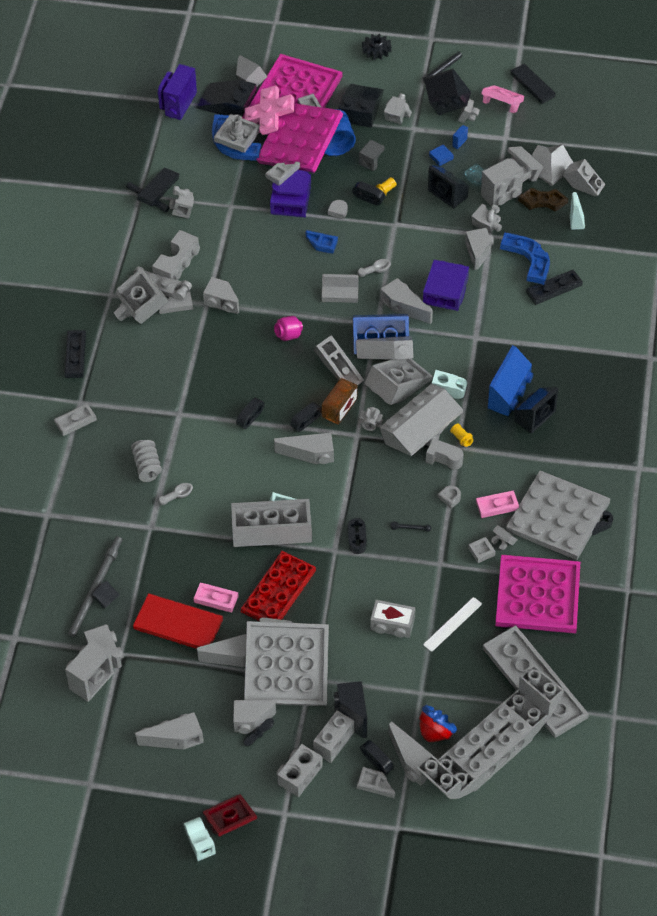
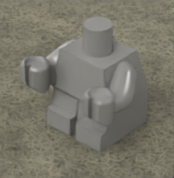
M399 93L398 97L393 96L386 103L384 110L385 120L401 125L404 116L410 118L412 111L409 109L406 100H404L406 97L404 94Z
M174 186L173 195H178V199L176 201L170 200L169 208L173 209L172 215L189 219L194 202L193 193L187 188L180 189L178 186Z
M482 203L471 216L472 224L479 229L487 228L490 233L494 229L499 232L502 228L498 224L501 221V217L496 214L500 211V208L493 205L491 210H487L486 205Z

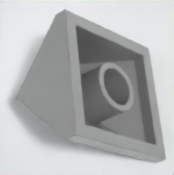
M563 144L552 147L537 145L532 154V157L544 166L539 178L551 186L563 177L568 166L573 163Z

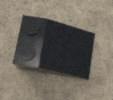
M244 80L210 83L199 101L197 109L219 115L229 116L231 114L243 117L245 108L249 107L257 93L256 84Z
M350 84L342 96L338 109L347 114L352 125L372 128L384 89Z

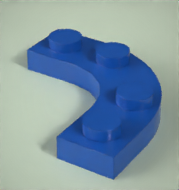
M228 115L214 116L212 126L213 142L214 136L229 117ZM214 142L219 151L232 159L257 161L256 159L259 158L261 143H252L244 153Z
M505 232L500 249L519 253L528 258L531 266L527 275V281L544 285L550 266L548 253H545L538 242L530 238Z

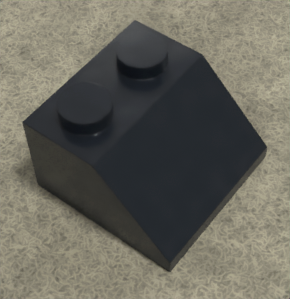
M454 69L425 78L429 103L438 115L467 107L471 91Z
M429 166L428 191L453 209L468 198L469 186L464 181H461L442 167Z
M557 387L539 388L535 393L532 392L523 404L520 403L515 408L514 422L532 434L556 412L559 389Z
M362 681L337 684V692L333 693L334 712L339 711L354 720V732L362 738H367V712Z

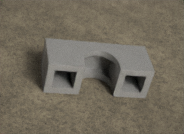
M179 230L171 241V251L175 256L168 257L161 254L152 266L153 273L178 280L183 270L190 265L192 258L199 253L198 237Z

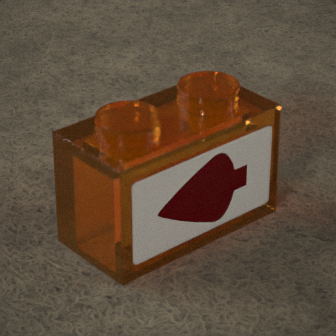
M341 378L322 403V417L339 425L358 399V385Z

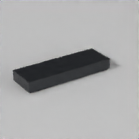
M526 64L511 70V75L541 104L555 97L556 93Z
M164 167L137 195V200L153 207L179 179V173Z
M573 269L546 280L544 285L537 284L527 288L526 293L532 302L537 305L582 286L583 281Z
M86 330L67 331L65 378H84Z

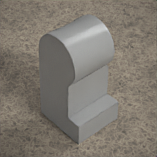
M433 438L426 452V463L433 465L436 461L447 465L450 469L456 470L462 467L464 454L460 448Z

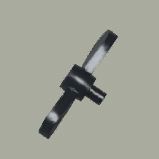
M268 718L260 727L255 728L254 733L244 739V745L250 746L257 738H261L264 732L274 726V720Z

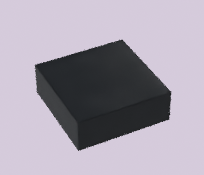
M107 580L91 593L93 598L104 609L120 595Z

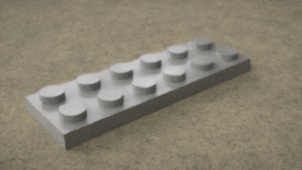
M517 626L483 644V650L516 691L519 686V677L533 664L564 689L557 707L544 724L554 738L588 719V712Z

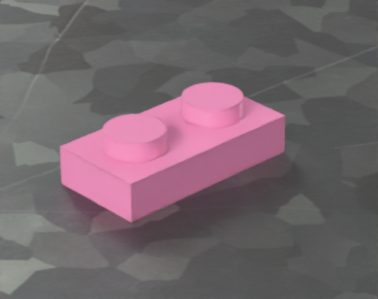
M514 490L476 498V505L481 518L513 512L519 508Z
M200 582L194 596V603L232 613L238 599V592Z

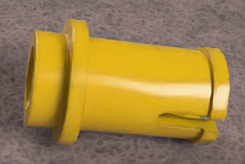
M390 177L382 184H377L376 188L381 189L386 196L387 192L395 188L397 184Z
M455 424L451 428L450 432L459 440L461 446L468 447L473 443L472 434L467 433L460 424Z

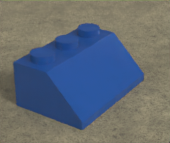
M408 314L353 315L354 354H357L356 340L409 336Z
M512 345L489 386L488 409L509 416L511 411L515 410L518 405L519 396L522 397L524 395L526 384L530 383L533 378V373L531 372L532 364L516 346Z

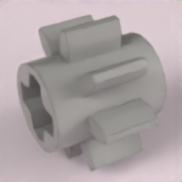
M369 407L366 412L361 411L359 423L362 424L364 429L373 431L376 429V426L380 427L382 425L383 415L380 414L377 408Z

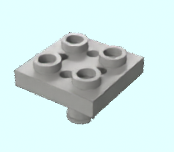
M230 114L214 136V142L245 153L259 134L260 125L242 119L239 115Z

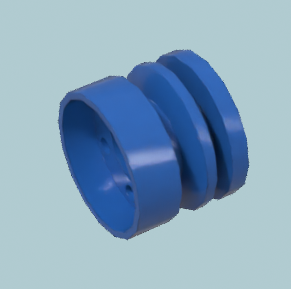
M342 110L343 116L324 153L329 156L345 154L352 149L356 142L349 118Z

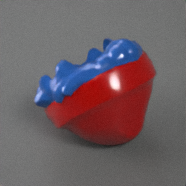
M428 705L422 708L419 716L420 732L427 742L449 740L457 732L455 724L448 721L447 714L443 715L441 710L436 711L434 707Z

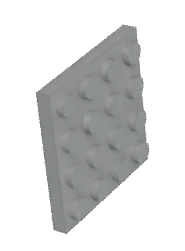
M539 471L519 504V508L516 509L507 524L506 531L578 560L597 522L600 521V517L602 518L603 512L609 506L610 498Z
M247 621L244 700H275L276 705L326 707L329 624Z

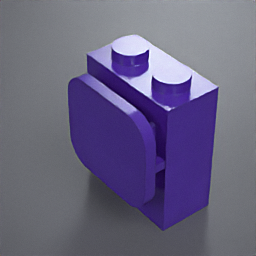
M179 64L174 74L170 71L166 73L158 88L159 108L165 110V116L179 120L184 116L197 93L195 68Z
M297 170L280 186L275 183L272 184L273 190L270 200L272 215L306 217L311 190V174L304 170Z
M433 260L423 291V302L427 305L458 311L466 292L469 266Z

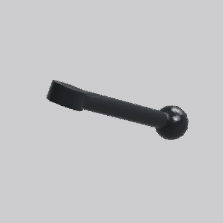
M396 521L391 523L393 530L408 528L429 532L432 529L429 524L419 526L398 524Z

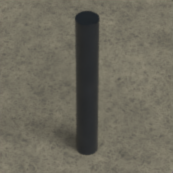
M457 52L423 78V81L426 77L441 73L462 57L461 52Z
M130 181L126 185L128 189L137 195L143 190ZM159 200L154 204V206L165 213L169 211V206Z

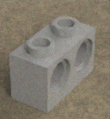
M336 711L313 741L314 752L332 763L354 734V720Z
M301 744L298 749L292 751L289 761L278 769V785L299 797L323 767L322 756ZM302 760L309 761L308 763H301ZM292 775L296 776V778L290 779L288 777Z

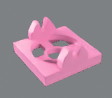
M495 85L483 88L482 95H484L483 103H489L491 98L511 104V113H516L520 103L524 100V95Z

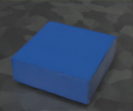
M462 125L453 134L452 146L458 150L467 140L468 127Z
M444 144L429 152V156L438 166L454 158V155Z

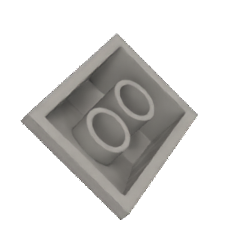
M393 359L372 365L364 384L372 392L378 394L384 402L393 405L404 401L431 381L433 376L413 359Z

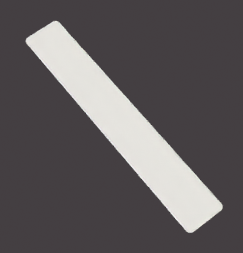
M473 597L424 643V646L430 651L436 649L482 603Z

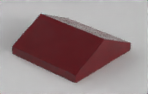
M241 794L203 811V815L211 830L219 837L258 819Z

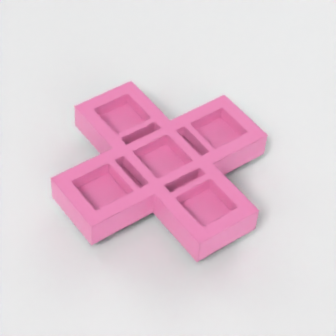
M276 85L262 89L260 104L245 108V120L253 123L260 122V132L262 135L278 131V117L294 112V97L290 94L279 98V88Z

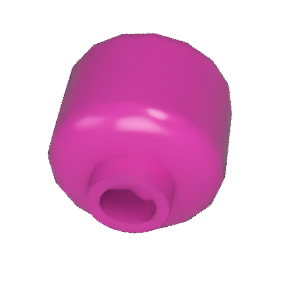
M295 316L282 317L274 325L275 334L282 341L299 338L303 330L302 322Z

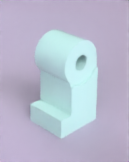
M438 370L435 371L432 384L444 388L455 399L464 397L468 384L464 378Z
M200 817L183 823L198 861L216 854L215 844Z

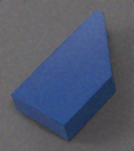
M306 230V238L315 250L334 253L338 242L337 236Z

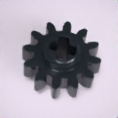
M371 34V38L365 37V41L362 42L363 54H367V58L372 56L373 60L376 58L382 60L383 55L388 57V52H391V40H387V36L381 37L380 34L377 36Z

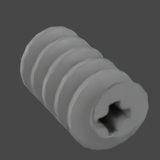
M151 440L134 442L131 445L139 479L143 482H151L162 471L155 442Z

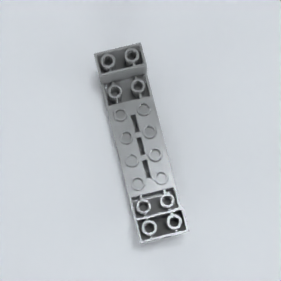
M533 664L519 677V686L516 692L438 760L431 754L416 769L449 799H458L473 791L475 792L533 740L534 736L544 726L557 707L564 689Z

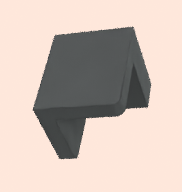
M370 140L359 152V165L374 171L377 168L378 156L384 151L385 147Z

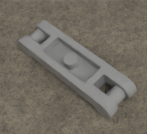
M139 266L136 267L135 270L133 271V273L135 274V273L138 272L142 267H139ZM145 271L151 276L166 297L183 301L186 297V292H189L192 288V284L189 281L184 280L182 282Z

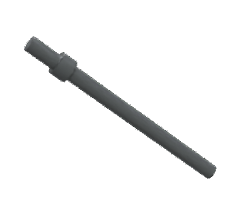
M116 536L111 547L107 549L104 555L105 559L68 632L70 636H76L94 598L91 593L101 585L112 561H115L118 549L123 541L121 537Z

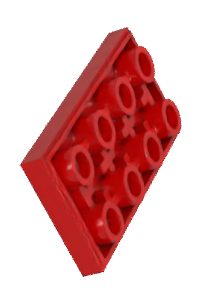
M281 551L242 606L241 613L258 621L261 618L282 620L315 573L316 567Z
M148 593L133 624V629L197 649L198 647L213 643L223 621V616Z

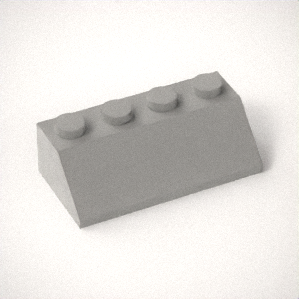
M430 384L381 425L380 430L386 445L412 456L462 414L463 409L444 388Z
M309 499L231 503L234 547L312 542Z

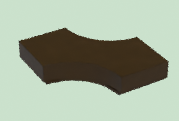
M530 188L518 196V201L529 210L546 207L556 212L568 203V198L557 189L543 192Z

